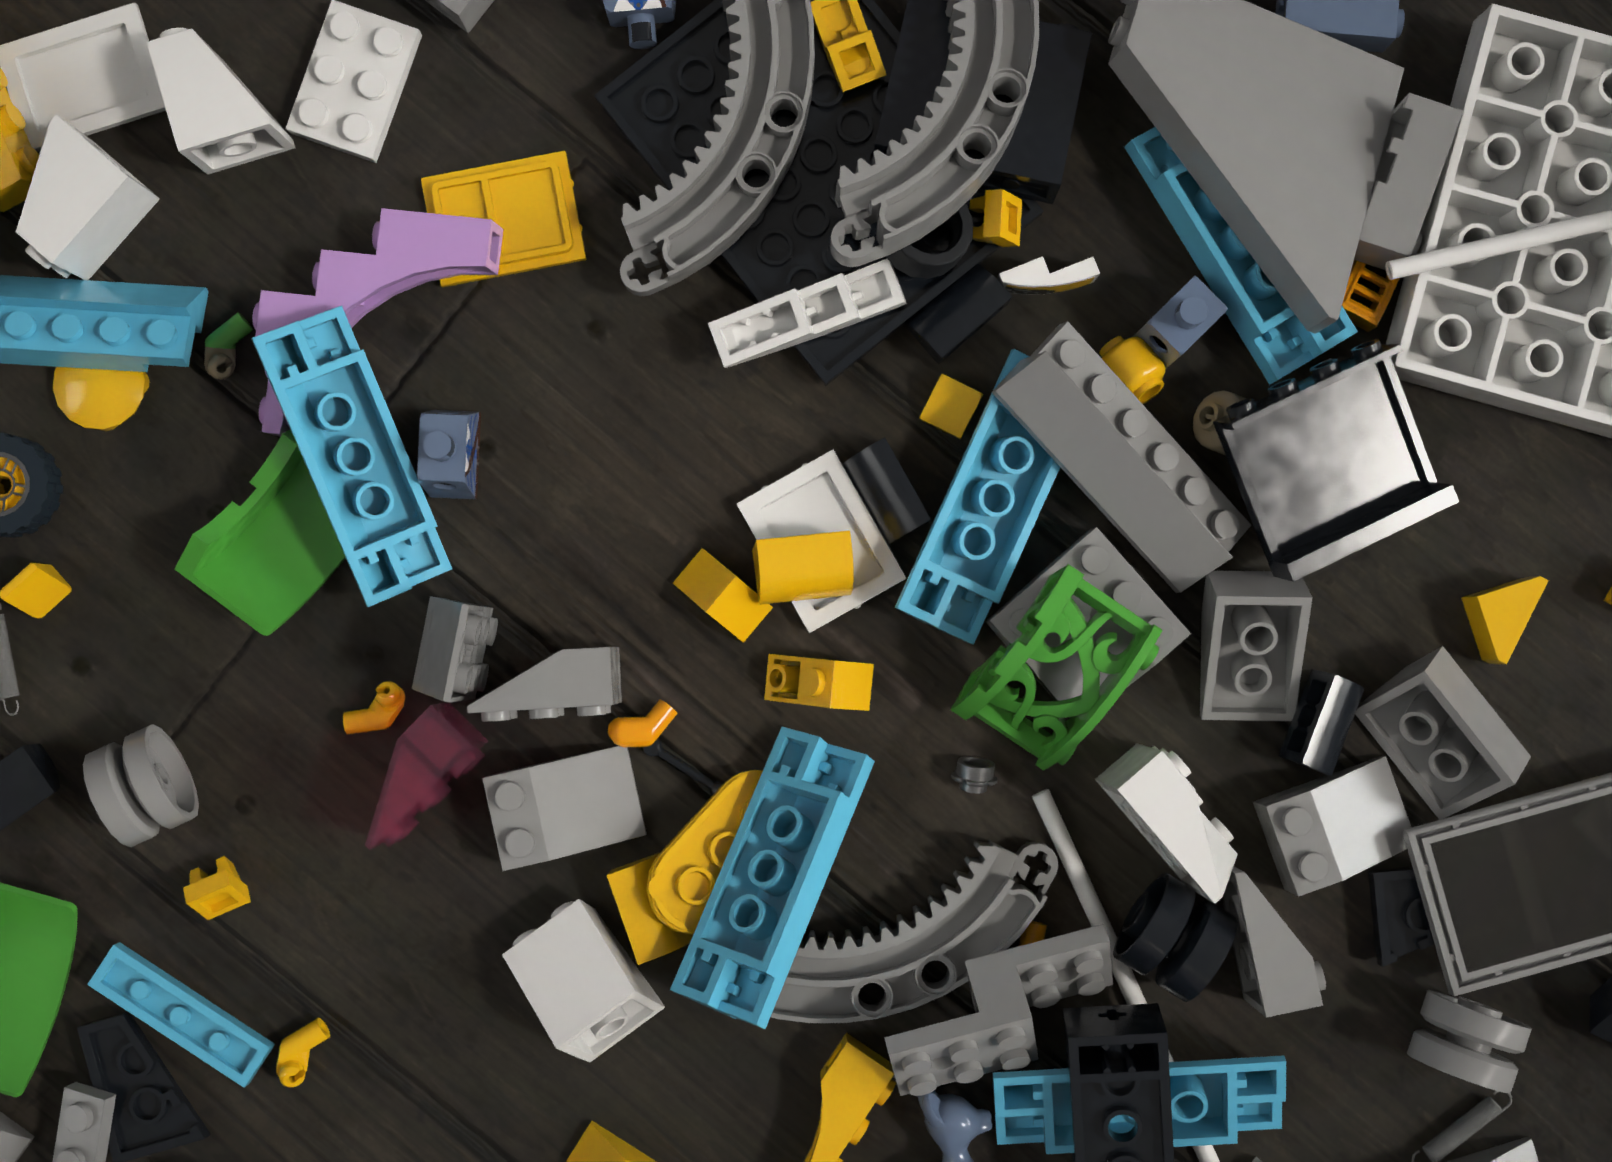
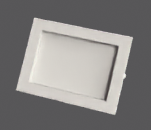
M135 2L0 45V68L8 81L7 90L10 100L23 115L26 123L24 131L31 147L37 152L41 151L49 122L56 114L88 136L166 111L146 45L149 38L139 6Z
M834 449L809 463L802 464L801 468L769 486H763L760 491L737 503L756 540L850 531L854 566L852 594L791 601L809 633L853 608H860L862 603L906 579Z

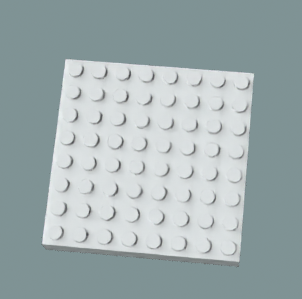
M1492 3L1472 23L1450 104L1451 107L1463 110V114L1437 183L1431 206L1420 230L1423 237L1417 254L1612 209V36ZM1612 229L1404 277L1386 344H1401L1403 351L1391 356L1399 380L1612 438Z

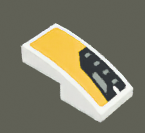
M1042 256L999 273L997 280L1009 293L1026 295L1049 294L1093 283L1100 275V271L1093 256L1049 273Z

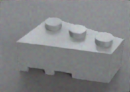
M1409 93L1393 110L1354 260L1386 270L1385 265L1387 261L1418 253L1423 237L1420 230L1431 206L1433 195L1463 110L1413 93Z

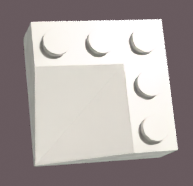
M1137 743L1095 780L1180 880L1215 904L1223 897L1238 855L1229 844L1234 837L1220 820L1214 817L1209 821L1200 811L1199 806L1203 801L1196 793L1195 788L1186 779L1191 774V771L1175 752L1171 750L1168 753L1164 748L1159 750L1156 746L1148 747Z

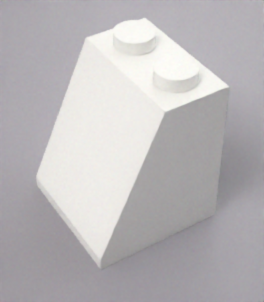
M171 28L163 31L160 34V38L146 42L178 152L206 174H212L295 148L294 141L223 59L192 28Z
M56 114L49 122L16 233L30 244L25 249V252L47 269L51 267L65 278H68L72 273L83 280H89L160 198L92 139Z
M580 899L559 906L553 911L549 921L538 929H531L519 935L514 940L513 947L502 954L556 1049L589 1063L665 1008L660 998L596 909Z

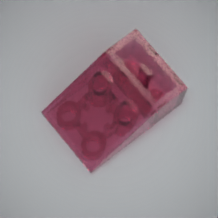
M449 702L431 705L397 739L365 843L369 850L383 844L389 848L396 841L400 843L419 824L414 816L419 811L424 813L427 809L436 807L452 790L447 783L453 777L457 779L462 774H468L484 758L485 755L480 749L488 740Z

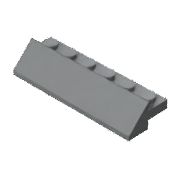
M1068 321L1059 324L1032 355L1020 360L992 391L993 395L1176 593H1181L1233 558L1229 551L1251 524Z

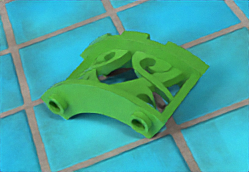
M1069 564L1048 577L1038 596L1016 626V629L1022 632V635L1006 648L1001 645L980 667L970 674L951 708L952 712L964 720L969 719L973 715L1036 756L1038 760L1035 765L1043 771L1056 763L1064 765L1073 755L1077 745L1111 709L1138 670L1144 671L1151 665L1158 654L1159 647L1155 643L1162 632V629L1155 624L1150 625L1083 579L1084 574ZM1072 595H1075L1098 611L1088 622H1086L1082 612L1071 598ZM1109 619L1133 635L1127 648L1117 655L1111 654L1108 651V647L1117 641V633H1105L1095 643L1093 639L1096 631ZM1053 632L1060 636V644L1067 639L1069 632L1072 636L1070 640L1058 647H1050L1044 641V638ZM1078 651L1083 674L1082 695L1061 701H1034L1036 680L1032 670L1025 663L1028 658L1044 663H1054L1067 659ZM1100 672L1109 674L1100 685ZM1010 681L1023 683L1026 688L1023 698H1018L1020 688H1011L1007 683ZM1025 716L1033 717V722L1027 719ZM1042 727H1049L1053 729L1054 731L1052 735L1044 729H1042Z

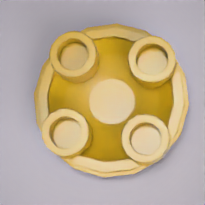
M56 367L54 370L53 392L58 407L69 420L84 428L110 431L135 414L144 398V393L149 388L150 381L146 372Z

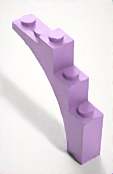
M381 208L380 221L374 224L372 232V243L374 249H376V255L321 249L320 261L316 262L312 272V284L316 290L315 296L261 290L260 301L256 303L252 315L253 326L256 330L255 337L341 305L352 328L367 313L393 296L426 282L460 275H498L504 229L492 219ZM268 379L266 396L262 398L259 405V420L262 424L263 433L281 437L284 432L290 430V427Z

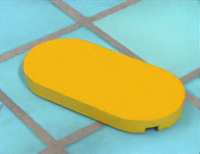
M763 770L746 771L729 778L653 861L647 877V897L656 917L670 929L683 934H694Z

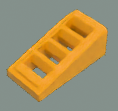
M1354 260L1342 306L1355 326L1369 332L1377 327L1400 278L1390 280L1387 275L1384 278L1366 269L1365 263ZM1362 277L1379 286L1378 293L1357 283L1359 278ZM1354 292L1372 302L1370 308L1351 299L1352 293Z

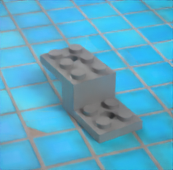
M1101 924L964 961L975 1010L974 1014L884 1037L900 1096L907 1094L914 1096L926 1095L933 1092L937 1086L956 1081L958 1083H971L977 1081L986 1073L1001 1069L1016 1071L1026 1067L1031 1061L1038 1060L1033 1019L1029 1007L1046 1008L1056 1004L1062 998L1077 994L1083 996L1094 995L1104 990L1105 987L1113 985L1110 940L1105 925Z

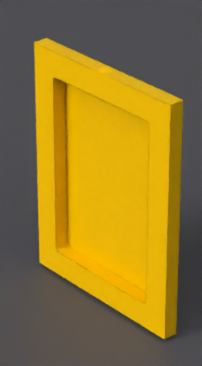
M566 151L421 178L427 213L492 219L504 229L498 275H460L440 279L441 287L587 260L582 238L583 227L579 222L573 190L574 181L571 179Z

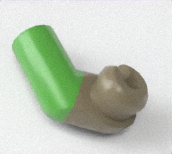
M237 312L205 339L204 365L207 373L215 379L223 380L232 375L236 366V343L254 330L241 313Z

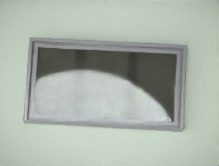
M1612 772L1403 830V839L1406 842L1450 995L1458 996L1612 953Z

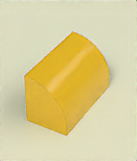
M850 531L756 540L752 553L759 605L852 594L854 566Z
M659 853L612 869L607 874L638 965L684 947L690 943L693 934H683L674 931L664 925L656 917L649 904L646 889L647 877L650 867Z

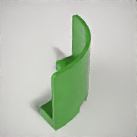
M291 430L281 435L271 454L249 482L256 488L255 491L241 506L232 501L212 521L193 533L175 567L177 572L265 636L272 634L290 619L322 587L346 559Z
M0 882V1093L19 1097L24 1093L38 1065L59 1012L73 960L78 913L77 906L72 902Z

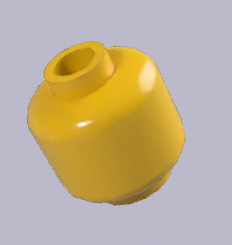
M1117 336L1101 348L1099 354L1102 360L1142 404L1155 397L1164 387L1162 379L1166 372L1165 365L1142 338L1130 337L1124 340L1122 336Z

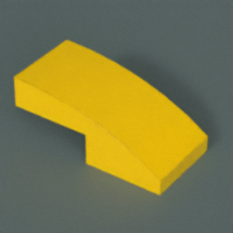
M857 0L811 1L815 28L842 92L887 75L872 32L867 29Z

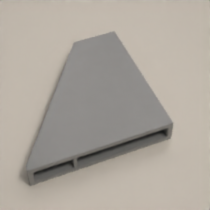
M1121 0V3L1126 4L1123 17L1119 16L1114 23L1108 39V43L1114 45L1108 63L1306 330L1316 334L1338 321L1404 68L1245 0Z

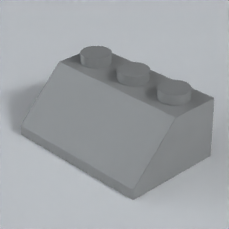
M1443 646L1402 669L1362 701L1355 713L1439 820L1515 785L1531 758L1530 754Z

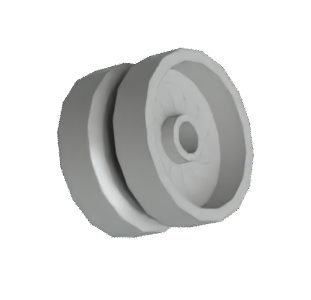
M151 724L126 736L123 746L112 742L85 755L83 772L90 800L110 834L121 844L133 847L159 834L160 825L172 829L198 816L199 802L191 772L173 740L160 727Z
M1427 990L1420 1014L1426 1021L1446 1030L1447 1033L1444 1034L1425 1028L1415 1030L1407 1054L1444 1073L1485 1088L1511 1094L1519 1069L1514 1062L1491 1050L1495 1048L1513 1054L1523 1053L1532 1028L1502 1015L1503 1012L1482 1003L1460 996L1455 998L1440 992Z

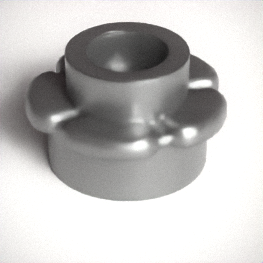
M975 756L958 758L957 769L951 774L952 779L959 782L961 790L975 794L985 793L987 786H993L998 781V778L994 776L995 763L991 760Z

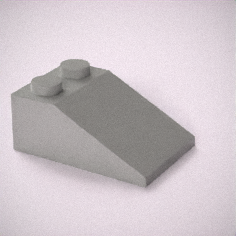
M1212 571L1206 575L1201 612V720L1292 721L1297 707L1313 598L1303 578L1292 582L1273 577L1271 571Z
M610 747L494 773L482 778L502 871L542 863L647 835L628 747Z
M1386 756L1374 758L1335 772L1332 776H1324L1253 802L1283 888L1298 897L1344 881L1406 850L1407 846L1403 839V830L1412 828Z
M1233 866L1222 900L1224 909L1238 919V928L1232 946L1244 1000L1266 1018L1323 1006L1320 991L1326 989V980L1320 963L1318 961L1314 962L1310 953L1248 875Z

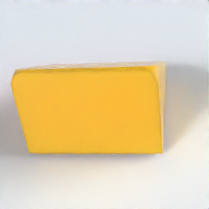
M941 374L919 419L961 439L983 394L947 375Z
M30 563L0 590V598L26 614L40 619L70 594L72 588L52 565Z

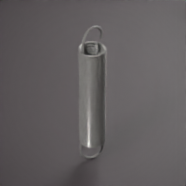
M0 614V700L3 701L6 713L14 716L19 709L18 701L16 700V712L9 713L4 699L19 696L20 694L18 680H16V671H14L13 655H11L4 614Z
M1508 1093L1510 1102L1503 1109L1490 1096L1485 1097L1478 1105L1474 1106L1465 1115L1457 1119L1456 1122L1422 1146L1432 1162L1442 1160L1445 1155L1447 1156L1458 1145L1460 1146V1144L1468 1140L1471 1135L1473 1136V1134L1481 1130L1484 1125L1486 1126V1124L1490 1123L1497 1115L1499 1116V1114L1503 1113L1512 1103L1511 1094ZM1419 1150L1413 1154L1412 1162H1414L1415 1155L1420 1153Z

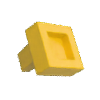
M1004 189L985 190V196L970 200V210L976 213H984L983 224L979 227H973V240L997 244L1001 247L1020 246L1022 199Z
M225 856L216 859L217 873L208 876L199 867L190 870V884L183 887L186 904L207 920L251 902L248 886L241 881L234 864Z

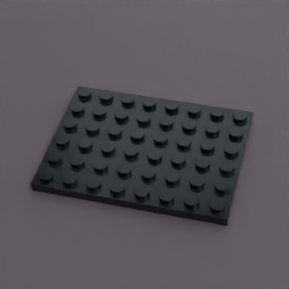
M714 0L594 95L596 101L669 191L673 188L669 175L674 173L680 177H686L682 164L685 160L698 164L694 149L696 146L707 148L704 134L706 131L715 132L713 117L714 115H722L720 100L727 97L725 82L730 80L728 63L731 62L729 50L730 36L722 0ZM874 0L857 1L867 29L872 32L887 75L842 92L814 25L815 67L812 98L805 130L794 160L776 194L758 219L732 246L721 254V257L758 303L794 288L801 290L840 273L847 275L887 259L883 257L858 267H847L838 263L830 251V239L833 228L839 221L845 219L842 208H837L835 202L840 166L845 165L855 174L858 159L862 158L870 165L872 163L874 145L900 32ZM783 109L777 111L771 120L780 127H787L796 121L797 116L793 112ZM753 169L745 175L744 182L751 187H761L768 182L770 177L764 170ZM979 188L971 199L985 196L986 189ZM1018 197L1022 199V231L1040 217L1043 210L1035 200ZM970 200L965 203L968 209L970 207ZM969 209L973 219V227L981 226L984 222V213H976ZM877 222L870 225V237H875L873 247L879 245L875 233ZM944 222L911 245L924 253H942L951 242V234L947 224ZM846 234L842 245H850L852 251H858L860 242L863 239L855 240L852 234ZM972 239L966 253L954 267L944 275L929 279L911 277L893 266L907 304L815 339L794 345L793 347L826 387L1001 246Z

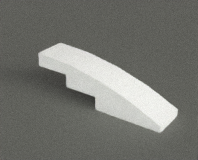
M884 259L847 275L840 273L801 290L794 288L709 322L708 325L723 366L728 368L815 339L907 303L892 263L888 259Z

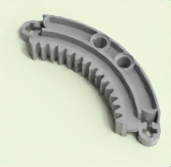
M722 0L729 28L731 62L728 63L730 80L725 82L727 97L720 100L722 115H714L713 117L715 132H705L707 148L696 146L694 149L698 164L687 160L682 163L686 175L685 178L674 173L669 175L673 187L670 191L658 184L655 186L657 200L653 202L644 194L639 196L640 210L638 211L633 209L628 203L623 204V217H621L633 252L622 261L620 275L627 290L634 295H652L684 280L711 263L745 233L776 194L794 160L805 130L811 104L815 48L814 20L810 0ZM789 110L797 116V119L790 126L780 127L771 120L777 111ZM753 169H761L770 178L761 187H751L744 182V177ZM661 251L663 252V258L669 269V272H667L668 277L664 278L661 268L648 275L650 282L645 285H641L638 279H629V276L635 273L634 265L639 262H643L646 268L660 265L655 255Z
M945 0L948 1L945 13L946 16L950 17L948 33H951L948 49L950 50L946 70L942 74L940 86H937L935 89L933 101L927 102L923 116H916L913 130L905 128L902 131L900 143L893 139L889 141L887 154L882 153L878 149L875 150L871 165L862 158L858 159L855 174L845 165L840 166L835 202L837 208H842L845 219L839 221L834 226L830 239V251L838 263L847 267H858L891 255L920 240L956 213L987 180L1010 143L1029 93L1036 67L1039 43L1038 0ZM995 95H1006L1014 102H1001L996 99ZM975 149L980 151L985 158L973 159L964 151ZM877 222L875 233L879 245L873 247L875 237H870V225ZM846 234H852L855 240L863 239L860 242L858 251H852L850 245H842Z
M990 840L988 842L975 841L973 845L981 855L979 858L969 856L964 858L970 869L969 873L966 874L955 870L953 875L958 883L956 888L943 883L941 889L944 899L940 901L929 895L927 900L930 910L927 912L916 905L913 906L914 920L909 922L901 914L896 915L897 928L893 930L885 921H881L879 935L876 936L873 935L868 926H864L861 939L858 940L855 939L850 929H847L844 932L842 942L836 941L832 931H827L824 941L818 942L815 931L810 930L805 940L800 943L771 1018L804 1023H851L878 1019L908 1011L948 994L968 982L964 961L1007 950L1023 934L1048 898L1045 893L1057 874V856L1051 848L1037 841L1027 842L1016 853ZM1038 851L1044 852L1042 859L1048 864L1045 872L1037 870L1034 873L1030 882L1035 886L1040 885L1036 895H1034L1026 886L1015 883L1013 878L1018 873L1025 881L1030 868L1024 862L1027 855L1035 857ZM935 960L944 963L947 966V972L940 981L928 982L921 976L922 969L928 962ZM868 983L879 984L885 990L883 998L875 1004H867L858 996L860 989Z

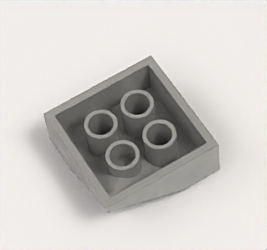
M1097 527L1083 534L985 621L1006 646L1010 643L1013 644L1022 635V632L1016 629L1017 624L1038 596L1048 577L1069 564L1084 574L1083 579L1150 625L1155 624L1162 629L1155 643L1159 647L1156 658L1144 671L1139 669L1128 686L1153 668L1191 634ZM1072 595L1071 598L1077 604L1086 622H1088L1098 611L1075 595ZM1110 619L1093 635L1095 643L1105 633H1117V641L1108 647V651L1114 655L1122 653L1133 637L1131 633ZM1053 632L1049 633L1044 638V641L1050 647H1058L1070 640L1072 636L1069 632L1067 639L1060 644V636ZM1078 651L1059 662L1044 663L1028 658L1025 662L1032 670L1035 679L1055 701L1071 699L1082 695L1083 674ZM1100 672V685L1109 674Z

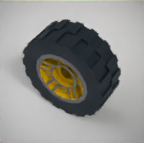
M0 433V481L1 479H10L11 489L8 493L4 494V485L0 483V537L16 538L23 537L22 534L25 533L32 534L38 531L41 525H46L52 519L51 515L54 511L58 510L60 505L59 498L60 494H63V485H61L60 477H62L61 470L56 467L54 463L56 460L51 453L45 452L43 450L44 447L37 442L7 433Z

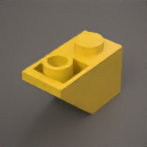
M768 654L764 700L833 709L869 711L874 664Z

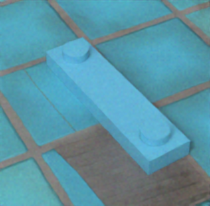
M120 942L111 947L87 984L244 1088L250 1084L275 1045Z

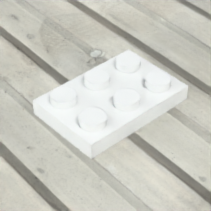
M331 0L285 129L290 134L377 163L422 38L420 30L336 0Z

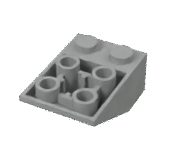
M430 596L412 685L413 690L449 703L475 699L477 691H484L489 671V665L483 663L486 645H493L498 626V619L492 617L493 608Z
M619 647L560 650L468 705L467 713H481L482 722L518 718L517 710H529V719L564 716V708L577 707V716H595L611 713V705L622 702Z

